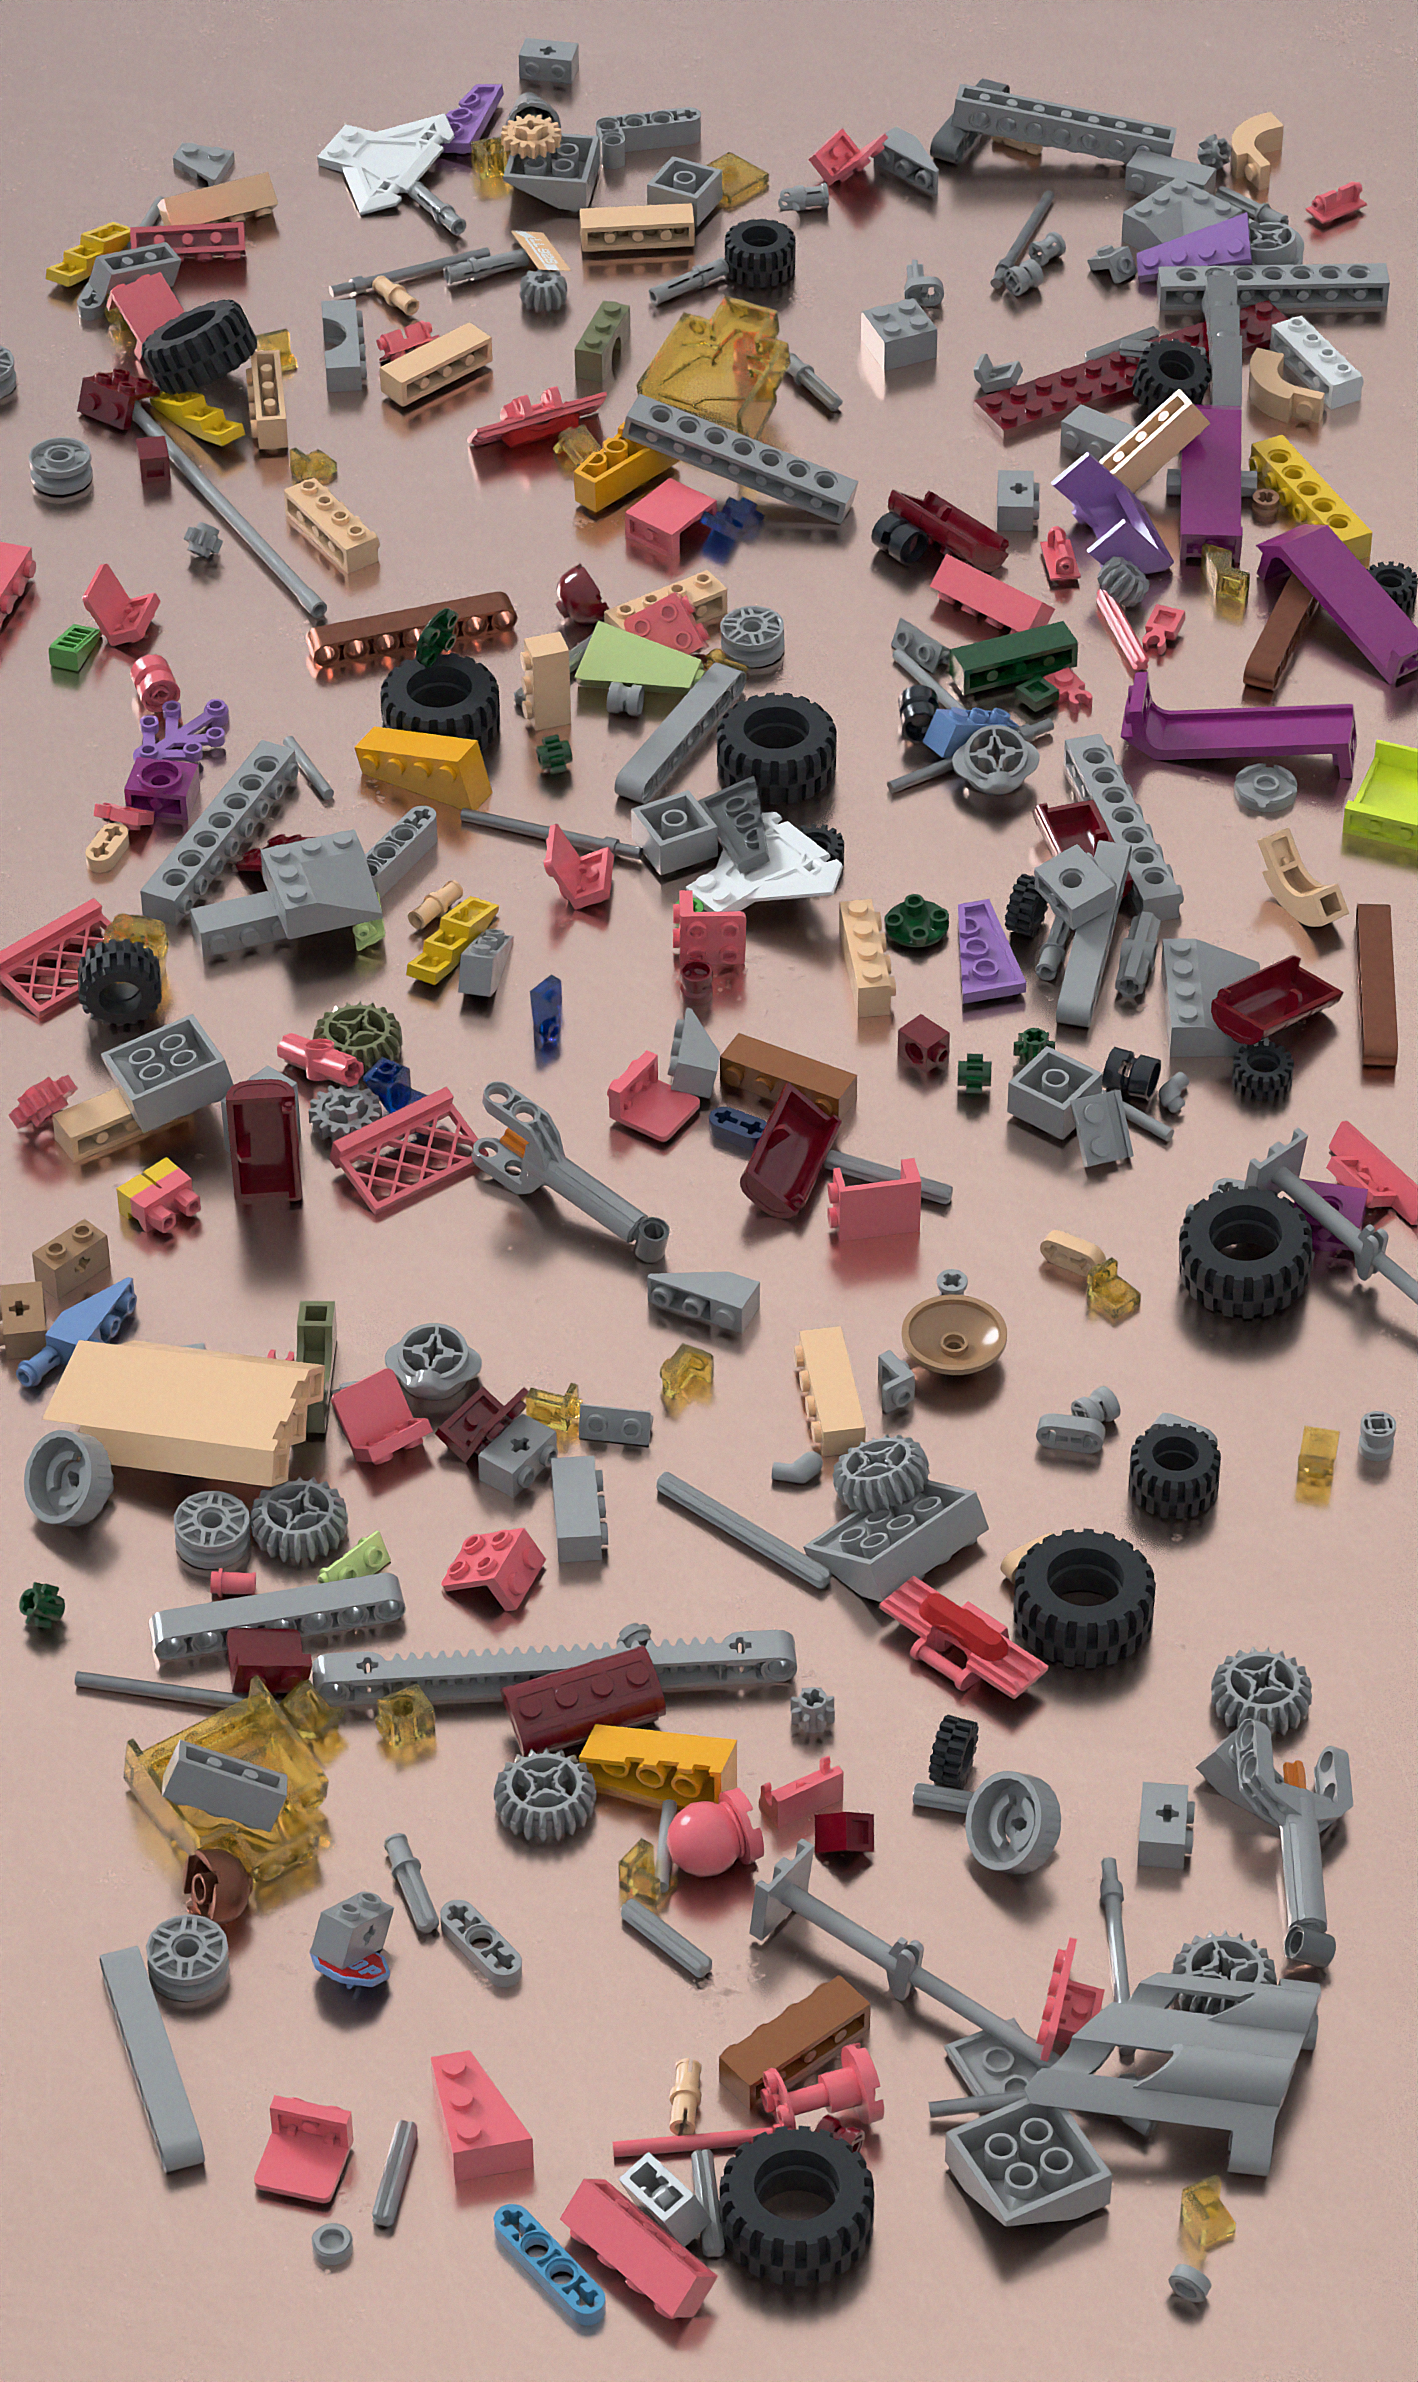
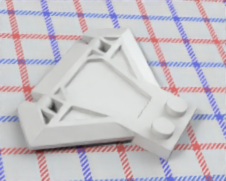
M445 113L378 132L345 124L317 156V160L321 167L344 173L359 213L363 215L398 205L402 200L398 193H408L410 186L421 178L444 151V147L440 146V144L450 143L455 137Z
M762 813L770 861L740 874L723 848L717 867L709 873L698 877L696 881L686 886V890L693 891V898L699 899L707 912L741 911L758 901L833 895L843 865L837 859L826 862L830 858V854L788 821L778 824L782 820L778 813Z

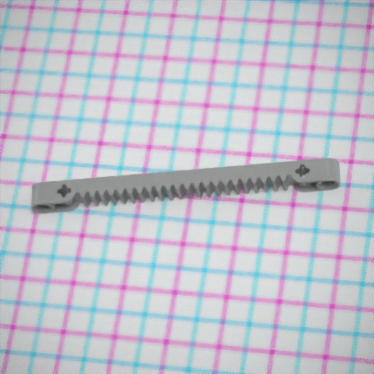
M784 1630L735 1632L725 1637L722 1643H715L712 1637H708L705 1644H701L698 1638L694 1637L690 1645H686L682 1638H678L675 1646H671L667 1639H663L661 1646L657 1647L653 1640H648L646 1644V1649L654 1665L661 1688L783 1682L791 1679L798 1669L794 1637ZM619 1641L616 1649H612L608 1642H604L600 1650H597L593 1643H589L586 1650H581L578 1644H574L571 1651H567L562 1644L558 1646L556 1652H552L548 1645H544L541 1653H537L533 1646H529L525 1654H522L519 1647H514L512 1654H507L504 1648H499L497 1655H492L489 1648L484 1649L482 1656H477L474 1649H470L466 1657H463L459 1650H455L450 1658L447 1657L444 1651H440L437 1658H432L429 1652H425L422 1659H417L415 1653L411 1652L407 1660H403L399 1653H395L392 1661H386L381 1655L369 1651L329 1653L317 1657L313 1662V1697L318 1703L325 1706L502 1697L500 1689L503 1687L519 1684L552 1672L588 1663L598 1658L601 1659L640 1646L638 1641H633L631 1648H626L623 1641ZM739 1643L742 1644V1652L738 1653ZM367 1663L370 1664V1672L366 1671ZM740 1666H743V1672H740ZM367 1686H371V1692H367Z

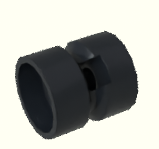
M896 512L884 514L876 522L872 530V543L903 565L909 566L916 563L927 549L928 535L914 524H910L908 520Z
M913 685L906 688L898 698L902 734L912 743L924 744L923 739L936 710L939 709L938 695L929 686Z
M1114 1047L1109 1053L1104 1067L1102 1087L1112 1091L1120 1090L1121 1093L1128 1090L1130 1096L1149 1101L1158 1084L1161 1060L1142 1054L1135 1058L1134 1052Z

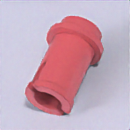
M219 1568V1572H211L210 1592L218 1594V1597H222V1594L255 1595L256 1572H223V1568Z

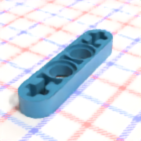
M507 2204L500 2207L494 2215V2233L497 2240L573 2321L584 2326L599 2323L606 2313L605 2293L602 2288L524 2207L517 2204ZM509 2221L514 2225L519 2222V2232L512 2225L505 2227V2223ZM533 2245H542L547 2248L548 2252L542 2257L534 2258L529 2256L526 2250ZM558 2271H566L572 2274L573 2279L566 2284H557L551 2280V2276ZM580 2297L587 2304L594 2302V2307L590 2308L588 2305L580 2307Z

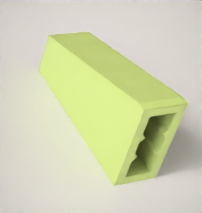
M598 621L576 672L575 679L578 685L583 687L609 689L613 681L623 683L626 687H631L633 684L644 686V692L687 695L706 671L703 670L704 666L701 659Z

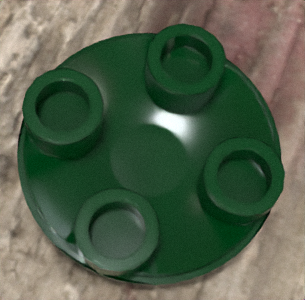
M450 608L442 609L427 623L420 635L416 648V660L418 663L430 668L435 663L438 653L443 650L448 652L453 647L456 635L452 633L459 617L457 612Z
M911 894L906 896L904 902L897 904L886 914L884 927L888 936L895 942L909 947H924L938 942L945 936L949 928V913L939 905L924 900L921 895Z

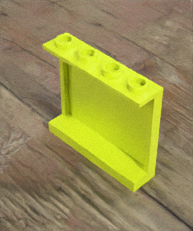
M1377 739L1374 759L1354 802L1348 800L1346 804L1343 833L1418 850V749Z

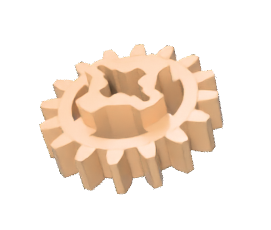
M527 114L524 119L517 116L516 121L508 120L507 126H502L501 145H504V151L511 150L512 156L521 154V159H524L526 156L535 159L538 155L546 157V152L555 153V148H560L561 128H559L557 122L552 123V118L550 117L543 120L542 115H538L535 118Z

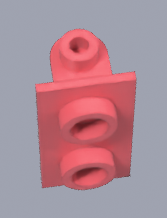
M1351 181L1338 188V195L1335 190L1317 195L1312 201V206L1306 208V211L1324 224L1365 207L1367 203L1360 198V193L1363 191L1362 185L1359 182Z
M424 321L404 327L403 329L407 337L405 339L400 329L382 334L376 342L379 350H384L385 355L379 360L383 361L390 358L392 362L405 355L406 352L417 349L439 338V335L431 337L432 326L430 322Z
M1059 526L1052 527L1048 532L1047 541L1040 542L1050 580L1066 581L1081 578L1070 539L1066 540L1065 530Z

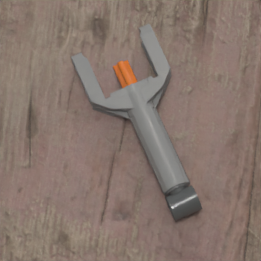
M495 1081L487 1084L484 1088L482 1103L487 1113L508 1128L500 1139L485 1137L480 1138L474 1143L472 1160L475 1165L515 1194L532 1193L540 1186H549L625 1242L629 1243L635 1240L634 1251L639 1259L651 1263L661 1260L665 1254L670 1232L668 1224L657 1217L648 1218L645 1213L566 1158L560 1133L548 1112L505 1082ZM492 1094H501L507 1099V1101L504 1103H495L489 1098V1096H491ZM527 1113L533 1117V1120L522 1122L516 1118V1115ZM491 1148L496 1152V1155L486 1157L479 1150ZM514 1166L519 1168L521 1173L518 1176L508 1174L505 1169Z
M1247 1718L1240 1724L1235 1740L1239 1791L1259 1815L1280 1830L1289 1931L1284 1941V1953L1289 1959L1324 1969L1328 1967L1334 1958L1336 1942L1332 1935L1325 1933L1327 1930V1915L1319 1833L1354 1806L1349 1756L1345 1750L1334 1746L1324 1748L1314 1768L1316 1793L1306 1788L1305 1767H1303V1762L1296 1760L1294 1763L1286 1762L1283 1764L1284 1783L1280 1782L1277 1784L1275 1783L1271 1731L1263 1722Z

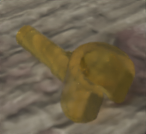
M713 649L705 656L708 659L704 663L706 670L714 663H720L741 670L746 674L748 672L749 666L727 659L721 649Z

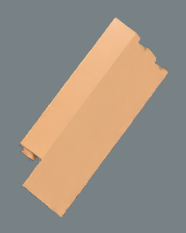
M79 1340L42 1420L79 1424L80 1430L78 1432L90 1434V1436H94L104 1445L111 1465L273 1487L288 1482L290 1446L306 1441L307 1405L323 1401L325 1365L135 1340L118 1345Z

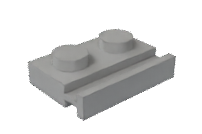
M1120 1090L1070 1100L1084 1167L1134 1156Z

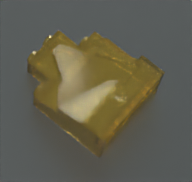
M728 296L723 298L710 320L683 312L636 384L637 394H642L758 440L777 404L776 391L783 381L785 371L791 364L788 343L775 339L780 332L778 312L769 307H762Z
M258 1675L251 1679L248 1698L143 1751L134 1738L127 1741L123 1773L124 1780L145 1812L170 1843L175 1840L182 1851H186L188 1856L195 1855L194 1851L223 1849L227 1851L229 1849L243 1863L246 1871L252 1876L253 1884L262 1879L265 1881L274 1879L285 1867L295 1862L298 1864L304 1863L311 1859L318 1851L321 1833L306 1811L314 1810L324 1802L327 1797L329 1779ZM179 1740L287 1775V1797L271 1831L250 1829L240 1822L225 1817H213L204 1810L188 1805H177L169 1799L162 1797L163 1775Z

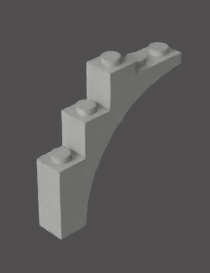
M1213 271V275H1208L1206 279V292L1201 300V312H1204L1207 324L1209 364H1211L1212 369L1210 373L1212 374L1210 380V405L1242 407V336H1240V306H1237V275H1230V271Z

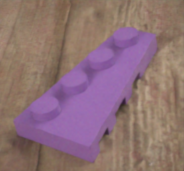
M476 84L458 102L459 108L453 111L450 110L446 114L455 138L450 143L440 144V146L444 147L442 153H472L504 95L502 84Z
M1247 212L1136 253L1140 283L1158 280V267L1252 265Z
M985 899L958 904L963 1004L1026 993V980L990 900Z

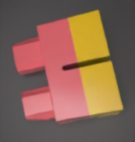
M167 1157L143 1171V1175L139 1174L116 1188L119 1213L127 1219L135 1217L139 1220L142 1229L146 1233L153 1228L166 1233L176 1224L175 1214L181 1211L186 1216L191 1217L201 1209L200 1197L192 1188V1178Z

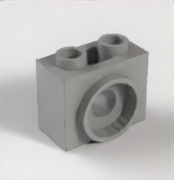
M1078 844L1034 868L1035 889L1049 903L1053 913L1063 919L1072 930L1116 906L1115 891L1117 890L1115 880L1110 874H1104L1098 867L1092 854L1085 853Z

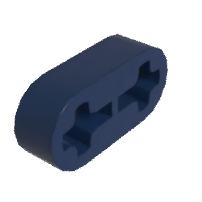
M731 1107L715 1108L709 1115V1130L712 1136L754 1151L767 1124L766 1121Z

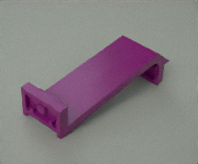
M1195 405L1208 419L1210 424L1181 450L1180 561H1186V557L1234 558V562H1240L1243 526H1241L1242 410L1240 406Z
M1303 524L1256 545L1263 553L1257 570V575L1263 582L1288 570H1292L1390 685L1394 684L1396 679L1418 669V628L1328 525Z
M1136 672L1134 684L1128 687V698L1126 700L1120 736L1154 760L1332 754L1333 766H1339L1340 778H1353L1357 746L1353 704L1169 711L1158 707L1153 702L1148 672Z

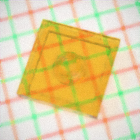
M731 152L706 165L722 170V200L729 204L769 182V173Z

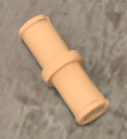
M378 276L373 281L372 289L384 297L387 304L392 307H398L407 315H413L418 311L419 301L409 295L403 286L392 283L385 276Z
M449 880L437 892H431L426 895L424 902L409 912L408 920L410 924L419 930L420 928L423 929L435 917H442L448 911V907L463 896V888L457 881Z
M689 2058L681 2059L676 2064L675 2087L670 2091V2103L673 2106L670 2131L677 2136L680 2123H683L682 2135H690L695 2132L696 2108L700 2106L702 2093L699 2090L702 2066L697 2060L693 2059L692 2070L688 2072Z

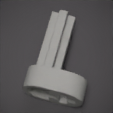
M916 259L912 260V265H907L905 299L914 298L920 307L934 306L941 303L944 298L943 282L937 277H924L923 264H918ZM928 288H934V294L928 295Z

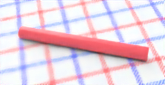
M768 2127L612 2141L613 2157L645 2155L648 2152L650 2154L739 2147L745 2142L752 2144L753 2137L766 2131L768 2135L772 2134L773 2129Z

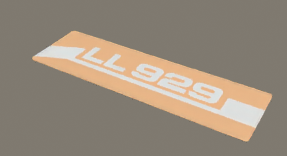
M511 231L538 269L571 271L544 233Z

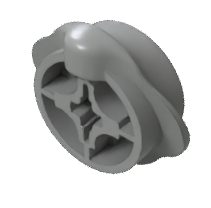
M1249 218L1252 265H1296L1303 263L1304 241L1297 231L1286 224L1277 222L1258 223Z
M990 725L974 732L967 743L956 750L953 755L952 765L955 772L968 780L978 791L989 795H1003L1018 788L1024 779L1037 769L1040 756L1038 750L1031 743L1024 741L1023 737L1015 730L1002 725ZM994 753L996 754V760L993 758Z
M427 1323L414 1327L403 1336L399 1343L391 1346L385 1354V1365L394 1371L395 1375L400 1378L403 1387L412 1395L425 1400H441L453 1396L464 1387L467 1381L476 1377L482 1369V1359L474 1349L467 1345L463 1335L455 1328L441 1323Z

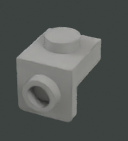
M1106 245L1097 249V255L1087 260L1091 271L1109 269L1114 283H1121L1137 273L1129 246L1113 248L1112 245Z
M987 353L980 355L973 369L974 377L980 383L984 393L1005 390L1015 386L1023 372L1019 361L993 366Z
M890 1350L879 1355L878 1381L883 1385L882 1409L889 1413L914 1400L915 1374L904 1360H900Z

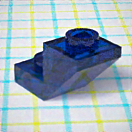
M729 496L721 512L717 511L714 516L704 511L699 522L737 540L763 521L765 514L755 510L758 505L743 496L740 501Z
M552 974L530 991L534 1048L538 1050L550 1041L555 1040L561 1033L559 1007L562 1005L561 979Z
M381 1057L363 1076L366 1085L374 1095H378L379 1101L390 1114L428 1096L411 1088L410 1068L385 1057Z

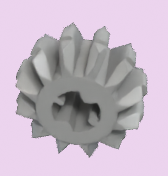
M540 269L536 272L528 271L527 276L521 277L519 289L521 303L525 304L529 310L536 309L537 313L541 310L548 313L550 309L559 310L560 305L565 304L567 298L565 277L561 276L559 271L551 272V270Z
M1113 556L1102 566L1097 580L1102 589L1114 598L1116 602H1121L1127 607H1134L1146 596L1150 583L1146 579L1145 574L1138 567L1134 566L1131 561H1126L1123 557Z

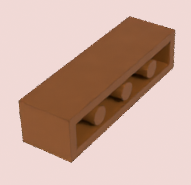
M741 1033L735 1036L720 1055L721 1082L776 1102L783 1087L788 1082L829 1117L836 1115L840 1120L843 1119L857 1100L856 1074Z
M838 1975L828 1983L820 1984L814 1989L812 1994L798 2003L790 2004L781 2015L769 2023L759 2025L750 2036L738 2044L728 2046L719 2056V2081L741 2103L751 2110L762 2102L760 2090L765 2088L763 2072L769 2068L776 2069L786 2086L870 2028L871 2003L841 1975Z

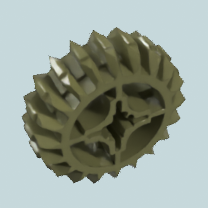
M361 1001L358 1005L352 1006L347 1002L343 1008L334 1006L333 1012H324L323 1018L317 1020L313 1039L332 1040L334 1042V1049L356 1057L357 1061L363 1063L364 1074L369 1077L370 1072L381 1073L383 1067H392V1062L399 1058L401 1046L403 1045L401 1026L399 1021L395 1019L394 1013H388L385 1007L376 1008L374 1002L368 1006L363 1005Z

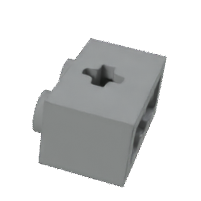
M525 38L518 55L519 78L572 84L579 68V43Z
M998 470L997 530L1033 531V519H1039L1040 483H1034V471Z
M522 1413L478 1455L479 1480L514 1498L524 1488H528L545 1467L551 1466V1458H557L556 1431Z
M1143 1782L1138 1866L1183 1869L1184 1853L1192 1854L1193 1831L1186 1830V1824H1194L1195 1801H1188L1189 1785Z
M362 1891L322 1911L310 1953L343 1970L381 1950L384 1947L394 1907L383 1902L378 1895Z
M649 2152L618 2179L635 2205L684 2247L712 2222L696 2196Z

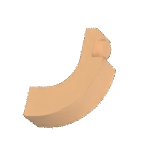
M1272 112L1263 113L1242 122L1233 132L1231 140L1230 168L1236 179L1246 176L1258 190L1269 188L1271 164L1265 159L1263 154L1282 149L1284 125Z
M1256 348L1250 361L1248 383L1249 396L1254 405L1266 415L1282 422L1288 423L1291 417L1319 423L1323 417L1325 393L1287 383L1282 379L1284 354Z
M1289 828L1281 829L1257 840L1267 866V870L1262 871L1265 881L1279 904L1298 922L1312 927L1323 926L1349 914L1339 884L1323 885L1308 873L1302 863Z

